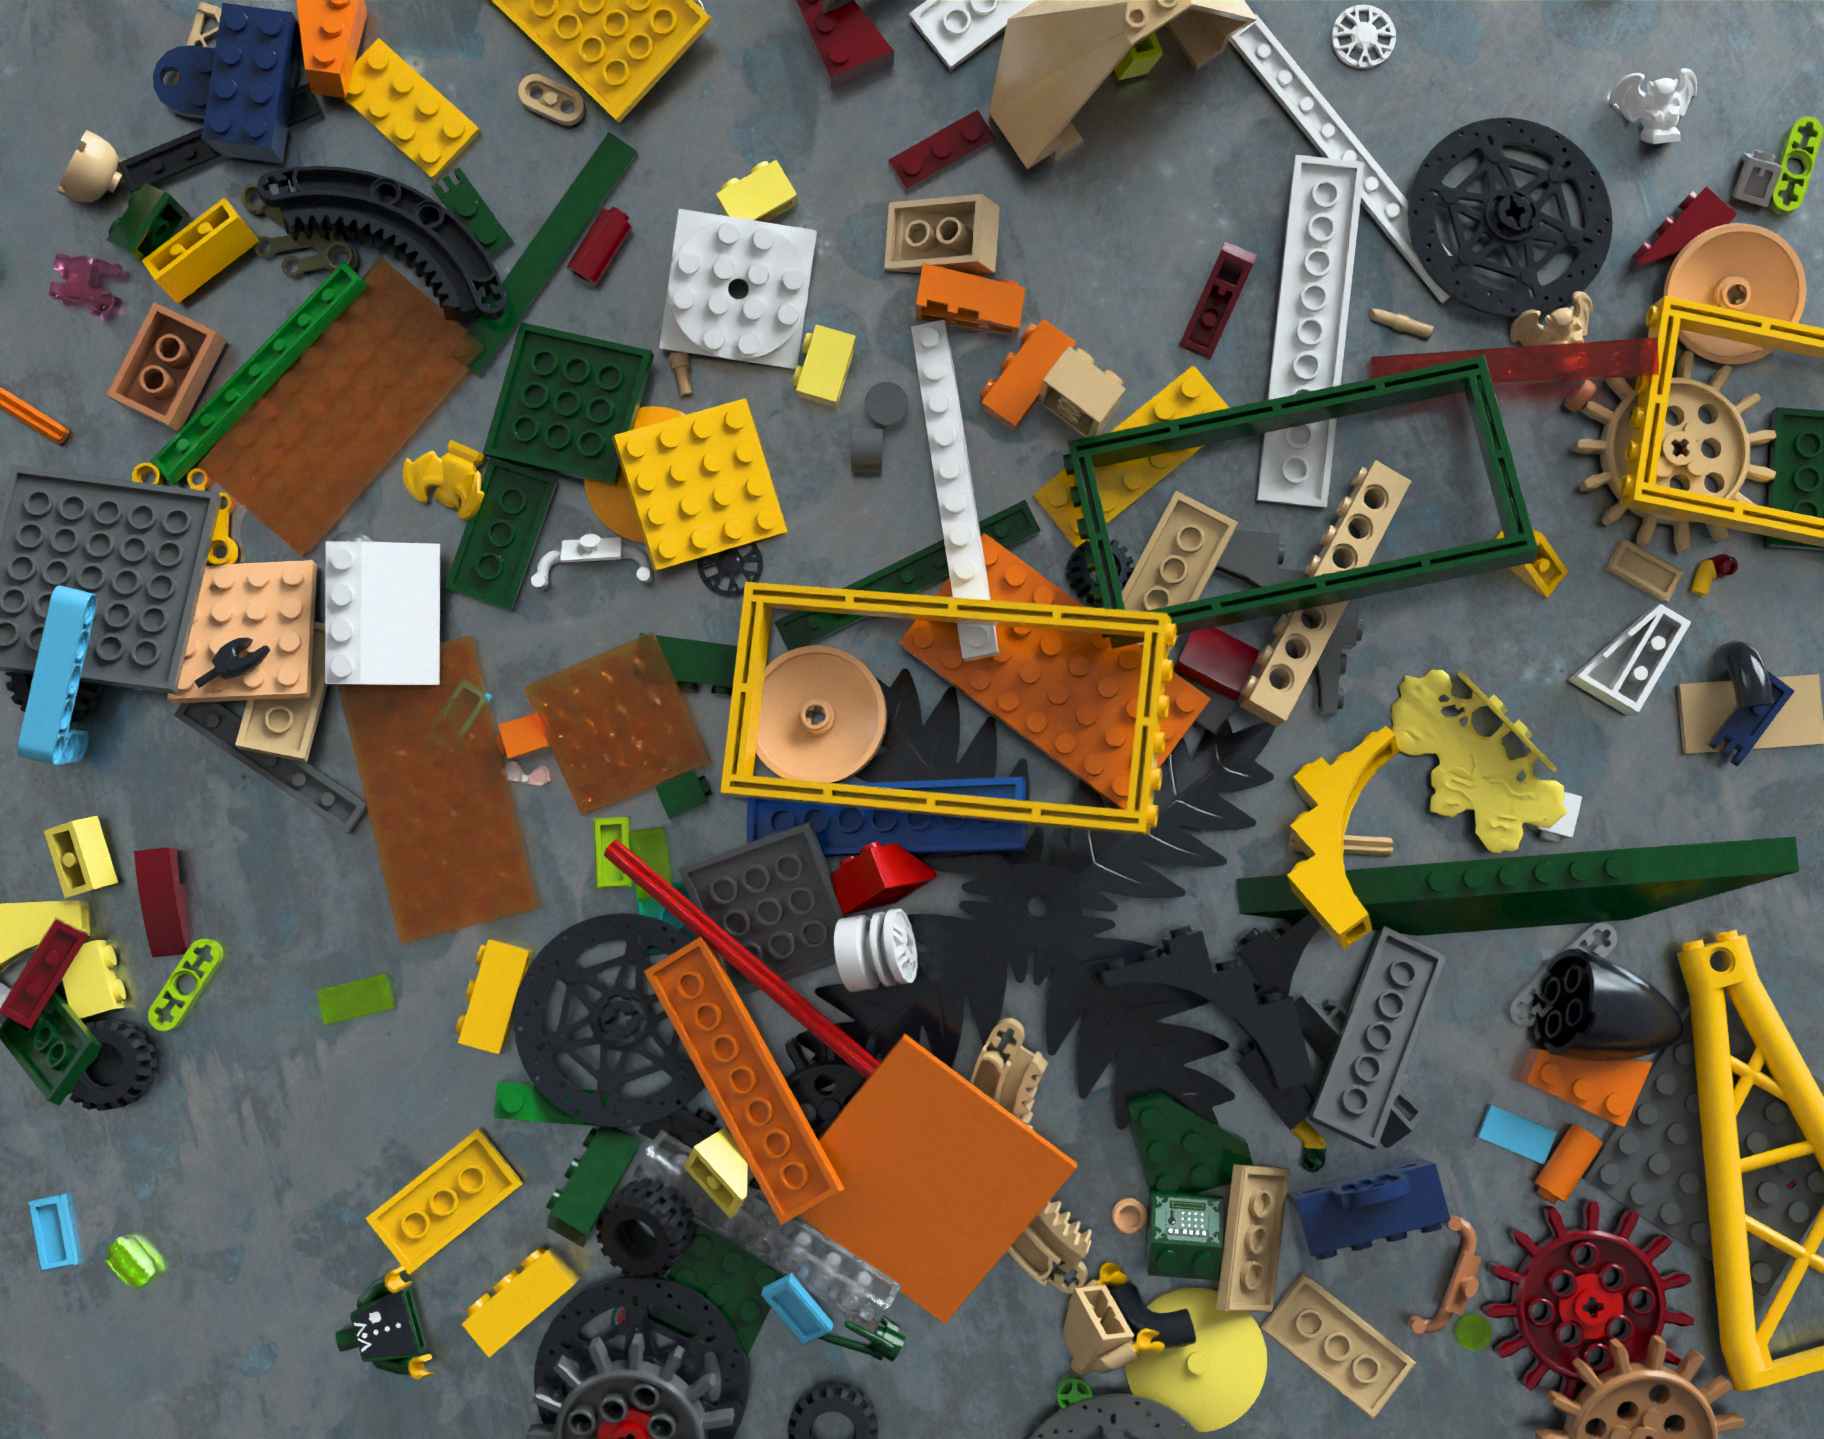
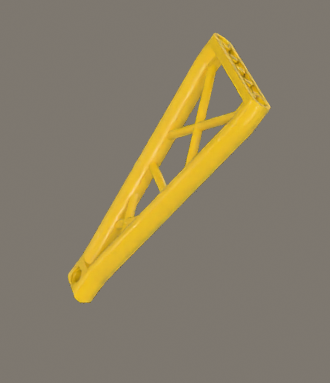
M1731 930L1715 935L1716 942L1704 945L1703 940L1700 939L1681 945L1683 951L1676 954L1689 994L1720 1343L1734 1391H1748L1824 1369V1346L1775 1360L1771 1359L1767 1346L1808 1266L1824 1274V1258L1816 1254L1824 1238V1205L1801 1246L1745 1214L1741 1175L1742 1173L1814 1153L1824 1172V1097L1758 977L1746 935L1738 936L1737 930ZM1714 952L1719 953L1722 958V966L1717 971L1710 965V957ZM1724 989L1756 1046L1748 1064L1730 1055ZM1764 1063L1766 1064L1773 1079L1765 1075L1764 1073L1760 1072ZM1732 1072L1740 1076L1735 1088H1733ZM1753 1084L1787 1103L1806 1138L1805 1141L1740 1159L1736 1116ZM1747 1232L1795 1258L1757 1332Z

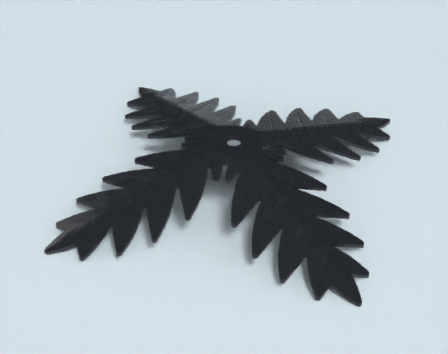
M906 668L902 669L891 687H888L876 678L882 688L887 707L886 730L880 746L890 748L891 750L874 756L860 772L854 775L855 777L870 783L995 778L997 735L994 717L986 719L963 757L957 763L960 741V713L956 689L954 687L947 689L926 723L922 725L919 698L909 670ZM1227 719L1216 736L1206 729L1197 748L1194 761L1191 760L1183 737L1159 768L1162 770L1161 787L1159 791L1154 790L1153 805H1158V820L1156 827H1150V835L1070 828L1069 851H1067L1060 830L1055 829L1050 840L1048 863H1042L1041 861L1044 842V830L1042 827H1037L1026 843V850L912 854L933 870L957 874L984 875L982 878L964 883L961 888L964 892L972 894L993 895L996 897V903L991 904L972 900H963L959 903V907L977 918L978 921L936 914L907 915L915 940L935 952V954L917 951V973L912 983L899 984L897 982L894 987L879 985L875 989L850 992L844 984H834L817 987L815 994L854 1019V1022L835 1023V1025L862 1047V1044L870 1034L877 1036L876 1050L872 1055L875 1059L880 1054L883 1061L904 1034L920 1045L921 1026L924 1025L933 1055L952 1069L961 1038L965 994L968 996L982 1044L985 1046L992 1030L999 1022L1003 1008L1008 961L1011 963L1016 982L1023 983L1027 973L1029 950L1036 949L1037 955L1033 972V983L1036 986L1041 985L1051 968L1054 967L1046 1011V1040L1049 1055L1053 1056L1057 1053L1083 1011L1086 1010L1080 1036L1077 1067L1078 1095L1081 1099H1085L1115 1053L1119 1051L1114 1079V1109L1117 1127L1120 1130L1125 1129L1131 1121L1126 1101L1147 1096L1151 1090L1152 1094L1161 1092L1172 1098L1174 1102L1197 1112L1219 1126L1212 1107L1232 1101L1235 1098V1094L1210 1076L1185 1067L1184 1064L1225 1051L1229 1048L1228 1042L1194 1028L1156 1023L1157 1020L1208 1004L1210 1001L1186 989L1162 983L1132 982L1107 987L1100 985L1096 970L1104 969V962L1125 957L1127 963L1140 959L1138 953L1159 947L1131 940L1094 937L1095 934L1113 929L1116 925L1115 922L1106 918L1083 916L1081 912L1083 908L1110 912L1118 909L1116 903L1099 891L1138 898H1174L1185 895L1186 892L1182 887L1141 861V858L1177 866L1210 867L1225 865L1227 859L1183 830L1180 826L1220 831L1238 830L1256 825L1254 818L1218 795V792L1245 790L1274 779L1273 773L1255 762V759L1267 745L1276 727L1269 722H1264L1233 733ZM1022 758L1009 777H1023L1026 779V801H1029L1028 763L1026 759ZM1080 780L1073 805L1105 808L1101 795ZM1111 803V809H1119ZM1036 895L1046 897L1050 904L1049 911L1041 917L1034 916L1028 908L1030 899ZM1160 948V952L1164 953V949ZM809 1030L796 1036V1041L815 1053L811 1061L826 1057L824 1043ZM822 1074L816 1078V1083L822 1089L834 1084L835 1080L830 1075ZM851 1094L846 1098L847 1104L855 1094Z

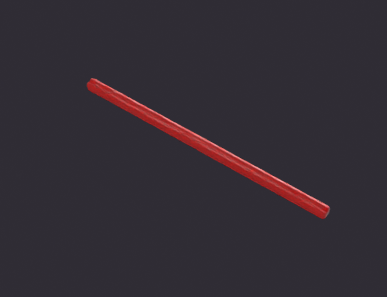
M615 840L606 848L604 856L698 937L703 936L711 948L865 1079L870 1077L880 1062L620 841Z

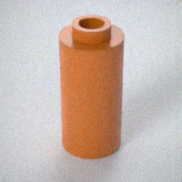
M1572 1123L1534 1183L1539 1187L1536 1193L1554 1205L1557 1200L1565 1203L1602 1147L1603 1142L1585 1129Z

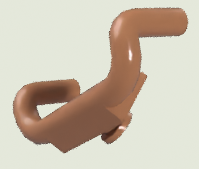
M1449 1214L1451 1220L1443 1222L1445 1227L1460 1233L1463 1243L1437 1316L1432 1319H1425L1414 1315L1408 1319L1409 1328L1417 1334H1430L1445 1328L1450 1322L1453 1313L1463 1315L1468 1298H1472L1477 1293L1479 1281L1476 1275L1482 1258L1474 1255L1477 1244L1475 1230L1469 1222L1461 1217Z

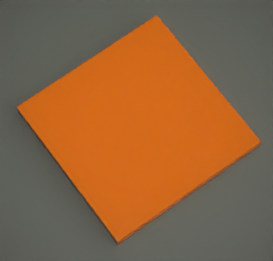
M904 1034L818 1139L844 1190L799 1216L945 1324L1077 1169V1163Z

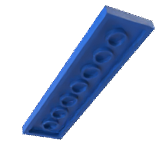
M1023 777L848 784L1026 801V779ZM748 798L747 843L811 820L825 857L860 855L862 847L874 842H880L881 846L897 843L911 854L1026 850V824Z

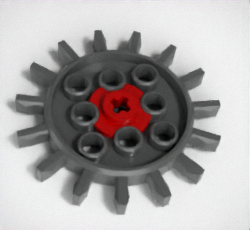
M635 1333L628 1350L629 1360L611 1362L606 1347L599 1336L593 1338L589 1346L590 1357L595 1368L587 1373H581L564 1355L558 1358L553 1370L571 1387L566 1397L538 1386L531 1402L558 1413L555 1424H531L526 1433V1439H709V1429L732 1425L735 1413L733 1408L711 1412L704 1411L699 1398L708 1394L714 1387L717 1377L713 1372L700 1377L690 1386L674 1374L682 1362L684 1348L677 1346L668 1355L665 1365L661 1367L643 1361L645 1348L643 1334ZM638 1389H650L655 1396L651 1398L645 1397L640 1394ZM615 1401L623 1409L613 1410L607 1405V1402ZM575 1415H586L591 1422L582 1423L576 1419ZM664 1419L670 1423L671 1427H660L656 1424L655 1420Z

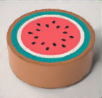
M1586 377L1583 378L1567 395L1563 405L1572 412L1579 411L1594 394L1596 385Z

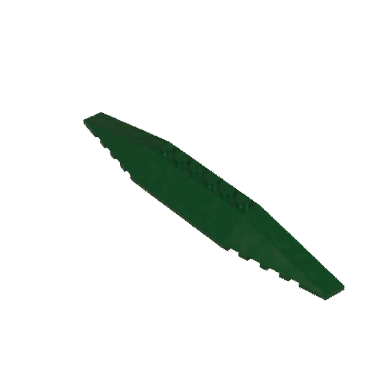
M1795 836L1345 870L1353 893L1369 914L1372 930L1379 931L1380 928L1386 926L1400 934L1421 936L1629 920L1799 872ZM1287 875L1236 879L1239 914L1286 920L1292 916L1297 920L1307 912L1303 908L1302 902L1291 891Z

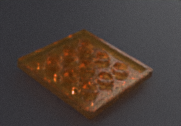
M654 631L523 687L581 815L711 760Z

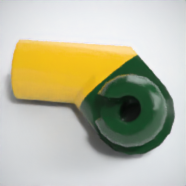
M1304 1119L1291 1131L1304 1143L1302 1158L1304 1169L1313 1173L1319 1171L1325 1164L1326 1140Z

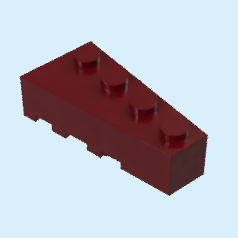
M792 0L831 90L894 64L893 48L855 0L826 14L821 8L823 0Z

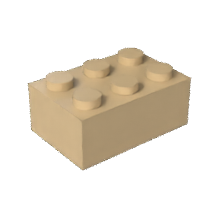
M1068 346L1043 379L1038 402L1084 437L1096 436L1100 434L1117 412L1126 389L1121 386L1123 381L1110 370L1103 372L1093 365L1095 360L1087 352L1080 348L1075 351Z

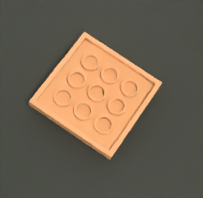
M313 560L206 565L177 693H168L167 699L172 704L311 698L317 564ZM248 637L253 640L252 644L239 654V658H244L250 652H254L265 645L270 648L269 654L261 664L246 675L224 680L219 675L200 688L194 682L215 668L212 663L213 657L222 646L234 639Z

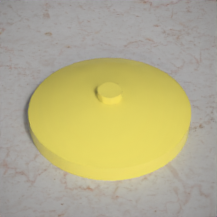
M1185 1286L1166 1291L1155 1297L1145 1306L1156 1313H1169L1186 1308L1193 1322L1196 1343L1180 1348L1163 1349L1158 1354L1142 1351L1138 1353L1139 1358L1124 1366V1370L1133 1395L1162 1403L1187 1419L1199 1433L1209 1432L1233 1423L1253 1405L1259 1396L1266 1377L1267 1350L1262 1332L1249 1312L1216 1309L1218 1290L1203 1286Z

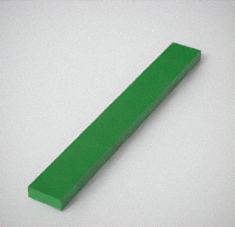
M344 261L151 460L152 464L159 469L167 481L175 486L368 286Z

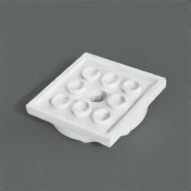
M678 209L659 349L796 369L808 301L817 230ZM741 279L747 283L749 291L745 298L734 299L730 296L728 286L732 280Z

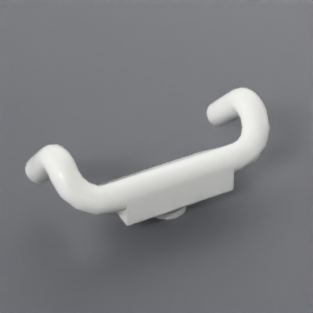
M586 534L580 540H563L562 549L549 551L542 556L536 565L535 574L531 577V583L538 590L547 588L549 570L551 566L557 563L632 559L639 566L637 577L644 584L652 581L653 567L648 554L637 546L622 545L621 537L600 538L596 534Z

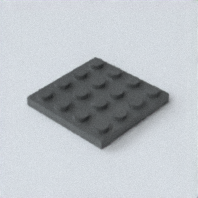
M811 820L679 868L691 903L783 981L836 964L834 951L835 926L839 919L847 918V914L843 915L830 877L831 872ZM716 952L739 996L761 990Z

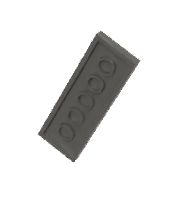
M1386 926L1379 929L1308 1120L1371 1150L1378 1147L1445 964L1446 955Z

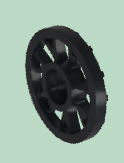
M755 542L748 544L752 550L743 557L737 552L739 547H736L733 550L720 552L717 560L708 556L699 558L697 561L698 573L704 585L715 594L721 596L736 597L743 595L745 587L740 589L734 578L742 573L748 582L757 583L762 573V555ZM755 553L756 557H751L750 555ZM703 558L708 560L709 562L703 564ZM744 561H757V571L745 570ZM716 565L718 573L706 577L703 568ZM748 575H755V576H754V578L751 580ZM721 576L730 579L727 590L717 588ZM710 580H716L714 585L710 582ZM734 585L737 590L730 591L731 586Z

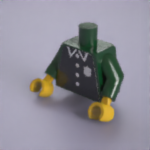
M400 1266L387 1273L386 1276L373 1281L357 1299V1309L350 1313L353 1326L336 1331V1343L340 1352L359 1347L363 1362H372L377 1369L398 1375H411L414 1379H421L434 1374L433 1371L428 1372L424 1367V1361L431 1360L432 1356L431 1354L419 1356L427 1348L410 1290L412 1282L405 1283L400 1279V1272L405 1270L404 1266Z

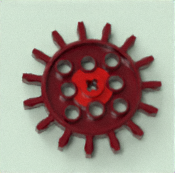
M1585 1199L1583 1228L1565 1230L1562 1217L1557 1209L1551 1205L1544 1207L1545 1219L1550 1226L1553 1236L1547 1238L1538 1246L1533 1243L1527 1234L1513 1228L1509 1234L1515 1244L1523 1248L1528 1254L1519 1271H1513L1501 1264H1490L1488 1271L1498 1279L1514 1283L1511 1303H1492L1483 1306V1313L1488 1317L1496 1319L1513 1317L1518 1332L1517 1335L1502 1341L1494 1348L1500 1358L1512 1356L1525 1347L1536 1358L1535 1363L1524 1374L1520 1383L1532 1391L1540 1383L1546 1372L1552 1370L1563 1376L1559 1393L1572 1400H1575L1578 1382H1585L1577 1374L1572 1363L1577 1357L1587 1363L1597 1377L1615 1367L1610 1353V1340L1617 1338L1628 1352L1629 1364L1641 1363L1647 1359L1652 1335L1661 1337L1665 1323L1681 1327L1694 1326L1695 1319L1682 1311L1666 1310L1665 1291L1692 1282L1690 1275L1685 1272H1673L1660 1277L1652 1264V1261L1664 1253L1673 1242L1667 1236L1661 1234L1642 1250L1629 1242V1237L1637 1225L1639 1214L1629 1209H1626L1621 1216L1614 1233L1599 1230L1598 1202L1592 1199ZM1584 1245L1589 1246L1591 1250L1590 1259L1584 1264H1578L1575 1259L1577 1249ZM1610 1268H1616L1619 1272L1617 1283L1613 1286H1606L1603 1280L1605 1272ZM1560 1274H1567L1569 1277L1568 1288L1563 1292H1556L1553 1287L1554 1279ZM1644 1290L1647 1294V1302L1642 1308L1635 1309L1632 1305V1297L1637 1291ZM1588 1298L1595 1301L1594 1305L1589 1306V1312L1582 1309L1583 1305L1588 1304ZM1539 1302H1545L1548 1308L1547 1315L1541 1320H1533L1531 1315L1533 1306ZM1617 1319H1623L1626 1325L1624 1333L1618 1337H1612L1610 1333L1612 1322ZM1566 1325H1574L1576 1330L1574 1339L1568 1343L1561 1342V1329ZM1596 1347H1601L1604 1352L1603 1360L1597 1365H1590L1588 1361L1589 1352ZM1666 1347L1664 1362L1678 1366L1681 1362L1680 1357L1672 1349Z

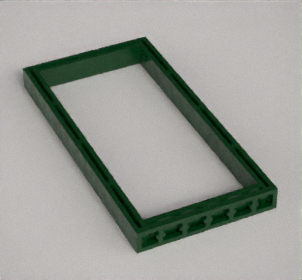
M1485 355L1068 441L1069 454L1063 455L1066 475L1074 476L1076 486L1070 487L1073 507H1080L1083 518L1077 519L1081 540L1087 539L1090 551H1085L1084 556L1088 573L1095 571L1097 583L1091 584L1095 605L1102 604L1103 609L1125 610L1094 468L1465 392L1504 538L1143 612L1167 613L1172 619L1171 624H1176L1177 636L1534 563L1538 547ZM1102 634V638L1109 637L1112 649L1144 642V637Z

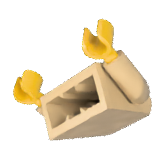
M1113 1263L1102 1265L1099 1272L1100 1278L1097 1281L1092 1279L1084 1287L1075 1288L1069 1301V1309L1062 1335L1073 1356L1070 1364L1071 1368L1081 1375H1086L1093 1371L1101 1374L1108 1373L1139 1358L1138 1353L1142 1351L1158 1354L1165 1347L1163 1343L1158 1341L1151 1343L1152 1338L1160 1334L1151 1329L1141 1330L1137 1335L1136 1342L1132 1343L1134 1335L1107 1288L1108 1285L1114 1288L1125 1285L1128 1279L1126 1274L1120 1272L1121 1267Z

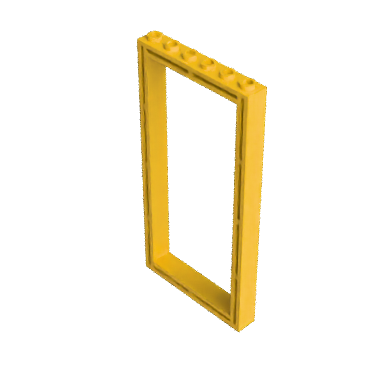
M1664 296L1654 305L1650 306L1646 316V326H1649L1648 339L1642 345L1640 354L1641 360H1644L1643 372L1639 374L1635 386V392L1639 394L1638 404L1633 409L1630 418V426L1634 430L1632 440L1627 444L1625 451V461H1628V469L1620 484V495H1623L1622 507L1824 547L1823 518L1655 485L1679 329L1824 359V328Z
M745 582L720 793L733 797L1150 835V827H1156L1158 820V805H1153L1154 790H1160L1162 781V770L1157 768L1158 754H1163L1165 749L1166 736L1165 732H1160L1161 719L1167 718L1169 711V696H1164L1165 682H1171L1173 661L1168 660L1169 646L1175 645L1176 624H1171L1172 619L1167 613ZM773 609L1144 637L1127 810L753 776Z

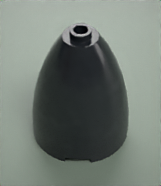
M1576 949L1564 950L1551 960L1546 967L1547 971L1551 974L1548 976L1542 991L1545 1001L1536 994L1534 997L1533 1007L1538 1003L1542 1009L1547 1004L1554 1006L1543 1017L1536 1012L1533 1029L1536 1040L1544 1043L1545 1047L1550 1051L1549 1054L1591 1061H1615L1638 1058L1659 1052L1673 1045L1683 1034L1684 1026L1681 1016L1670 1001L1654 986L1619 964Z

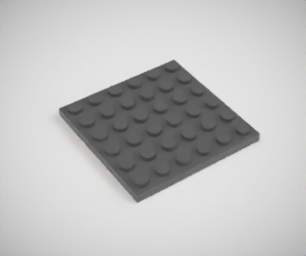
M12 465L0 509V671L34 675L50 599L54 589L60 585L93 593L97 597L96 611L80 677L81 682L176 694L222 498L220 494L210 491Z
M1689 1004L1681 1017L1684 1026L1682 1036L1673 1045L1661 1050L1657 1055L1625 1128L1615 1125L1612 1127L1602 1147L1581 1178L1713 1263ZM1727 1020L1730 1055L1748 1064L1756 1046L1749 1033ZM1764 1063L1760 1072L1764 1073L1765 1075L1773 1079L1766 1064ZM1732 1072L1733 1088H1735L1740 1076ZM1812 1075L1824 1097V1082ZM1753 1084L1736 1116L1740 1159L1805 1141L1806 1138L1787 1103ZM1814 1153L1741 1174L1745 1214L1798 1244L1824 1203V1172ZM1794 1180L1796 1182L1794 1188L1789 1189L1786 1187L1791 1181ZM1747 1232L1752 1289L1766 1297L1791 1256Z

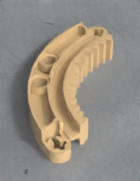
M1005 1018L1000 1020L992 1030L978 1057L970 1083L1033 1130V1126L1029 1125L1033 1117V1113L1030 1111L1035 1102L1033 1098L1037 1092V1086L1048 1062L1039 1051L1034 1054L1021 1046L1025 1039L1023 1025L1016 1019ZM1008 1028L1015 1031L1013 1037L1017 1041L1010 1040L1003 1052L997 1049L1003 1038V1034L999 1030L1006 1032ZM992 1042V1044H993L994 1047H988V1046H989V1044ZM1005 1054H1010V1057H1009L1008 1060H1007ZM1049 1201L1007 1251L1042 1286L1045 1287L1048 1281L1060 1291L1073 1294L1075 1288L1084 1287L1088 1276L1087 1268L1081 1260L1088 1253L1092 1242L1090 1240L1092 1231L1087 1230L1082 1234L1079 1233L1081 1223L1077 1221L1069 1224L1068 1220L1071 1213L1068 1211L1059 1214L1062 1203L1060 1201L1050 1203ZM1056 1263L1057 1265H1059V1267L1056 1268L1054 1274L1051 1271L1053 1269L1054 1264ZM1071 1269L1076 1270L1077 1279L1073 1278L1070 1282L1064 1279L1065 1272H1069Z

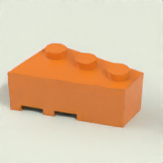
M296 0L304 65L311 93L346 98L367 17L365 0Z
M923 263L916 301V320L935 322L945 319L947 325L1018 336L1025 287H1020L1018 282L1012 280L996 281L979 275L967 274Z
M1530 1049L1517 1081L1605 1122L1623 1128L1626 1126L1653 1062L1630 1059L1615 1061L1578 1060L1549 1054V1050Z

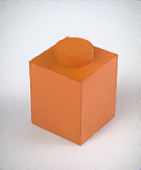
M539 712L498 725L500 734L495 735L499 751L501 755L507 754L508 759L512 761L553 749L544 717Z

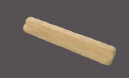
M1290 833L1288 839L1289 850L1292 852H1303L1295 843L1293 834ZM1344 836V854L1392 856L1394 846L1392 838Z

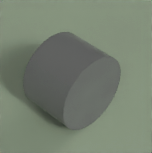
M881 382L874 385L868 391L865 397V414L870 424L875 428H883L884 431L898 428L904 423L908 415V398L900 386L892 382Z
M852 428L851 471L882 472L883 428Z

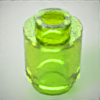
M121 1236L106 1249L109 1256L105 1259V1262L127 1286L131 1284L135 1290L141 1288L159 1271L154 1266L156 1261L134 1236L128 1240Z

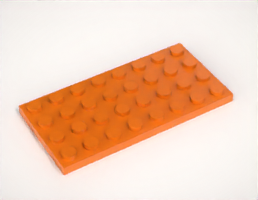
M982 534L981 541L991 600L1085 607L987 534ZM950 577L935 596L953 597ZM916 620L899 641V645L1120 810H1127L1143 649L1133 644L1112 649L1109 637L1102 638V634L995 626L1000 655L965 662L962 659L957 623ZM1174 671L1172 672L1171 682H1165L1164 696H1169V711L1167 718L1161 719L1160 732H1165L1166 739L1164 753L1158 754V769L1211 700Z

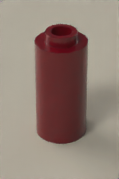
M611 207L610 210L603 208L566 268L579 279L596 286L632 228L627 222L629 216L616 207Z

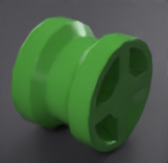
M1067 1375L1056 1386V1399L1061 1409L1074 1402L1093 1397L1089 1384L1079 1375Z

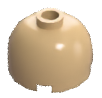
M86 130L81 139L82 142L79 149L75 151L57 189L58 193L79 202L96 201L105 194L106 190L114 193L122 174L116 172L119 160L111 144L100 136Z

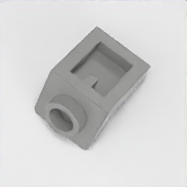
M1755 150L1754 155L1744 153L1742 160L1745 163L1732 196L1743 201L1768 207L1783 169L1781 165L1774 161L1776 156L1760 150Z

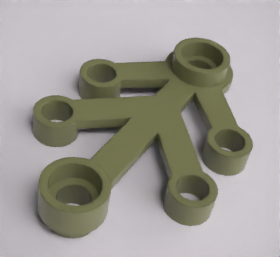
M252 183L245 186L240 195L242 205L250 213H264L285 228L280 207L273 208L263 202L259 206H253L252 200L254 197L260 196L258 184ZM318 231L313 232L311 239H307L305 234L300 232L298 241H294L290 235L276 238L262 236L258 238L260 241L253 246L255 253L265 260L273 258L276 252L311 246L322 253L300 259L296 256L286 257L282 261L281 267L283 272L291 279L300 278L306 271L327 268L332 273L340 265L336 263V257L339 254L347 255L345 263L353 270L358 264V253L352 244L345 241L344 232L341 233L338 239H334L332 231H329L331 242L321 238ZM264 243H270V250L266 253H261L260 246ZM297 262L299 264L298 270L288 272L290 263Z

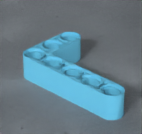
M60 585L52 593L17 748L19 757L51 765H61L80 761L86 752L89 741L88 731L70 727V722L96 611L97 597L93 593Z

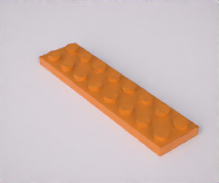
M701 936L645 970L646 977L780 1225L785 1224L844 1190L840 1179L720 959L707 940Z

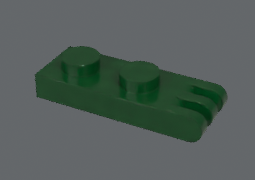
M458 167L454 170L456 178L461 181L458 185H455L447 175L442 180L449 188L448 192L444 194L443 189L437 183L431 186V188L446 209L466 226L487 252L489 258L492 259L514 242Z

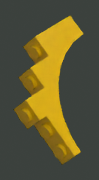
M1387 725L1378 732H1372L1367 735L1362 743L1350 752H1344L1339 755L1332 765H1329L1321 756L1313 763L1310 762L1302 766L1298 773L1293 776L1298 794L1312 810L1301 813L1290 827L1295 843L1310 859L1297 863L1291 872L1287 874L1291 891L1343 951L1372 931L1369 914L1353 893L1346 877L1343 862L1344 836L1351 811L1363 788L1375 773L1399 752L1396 736Z

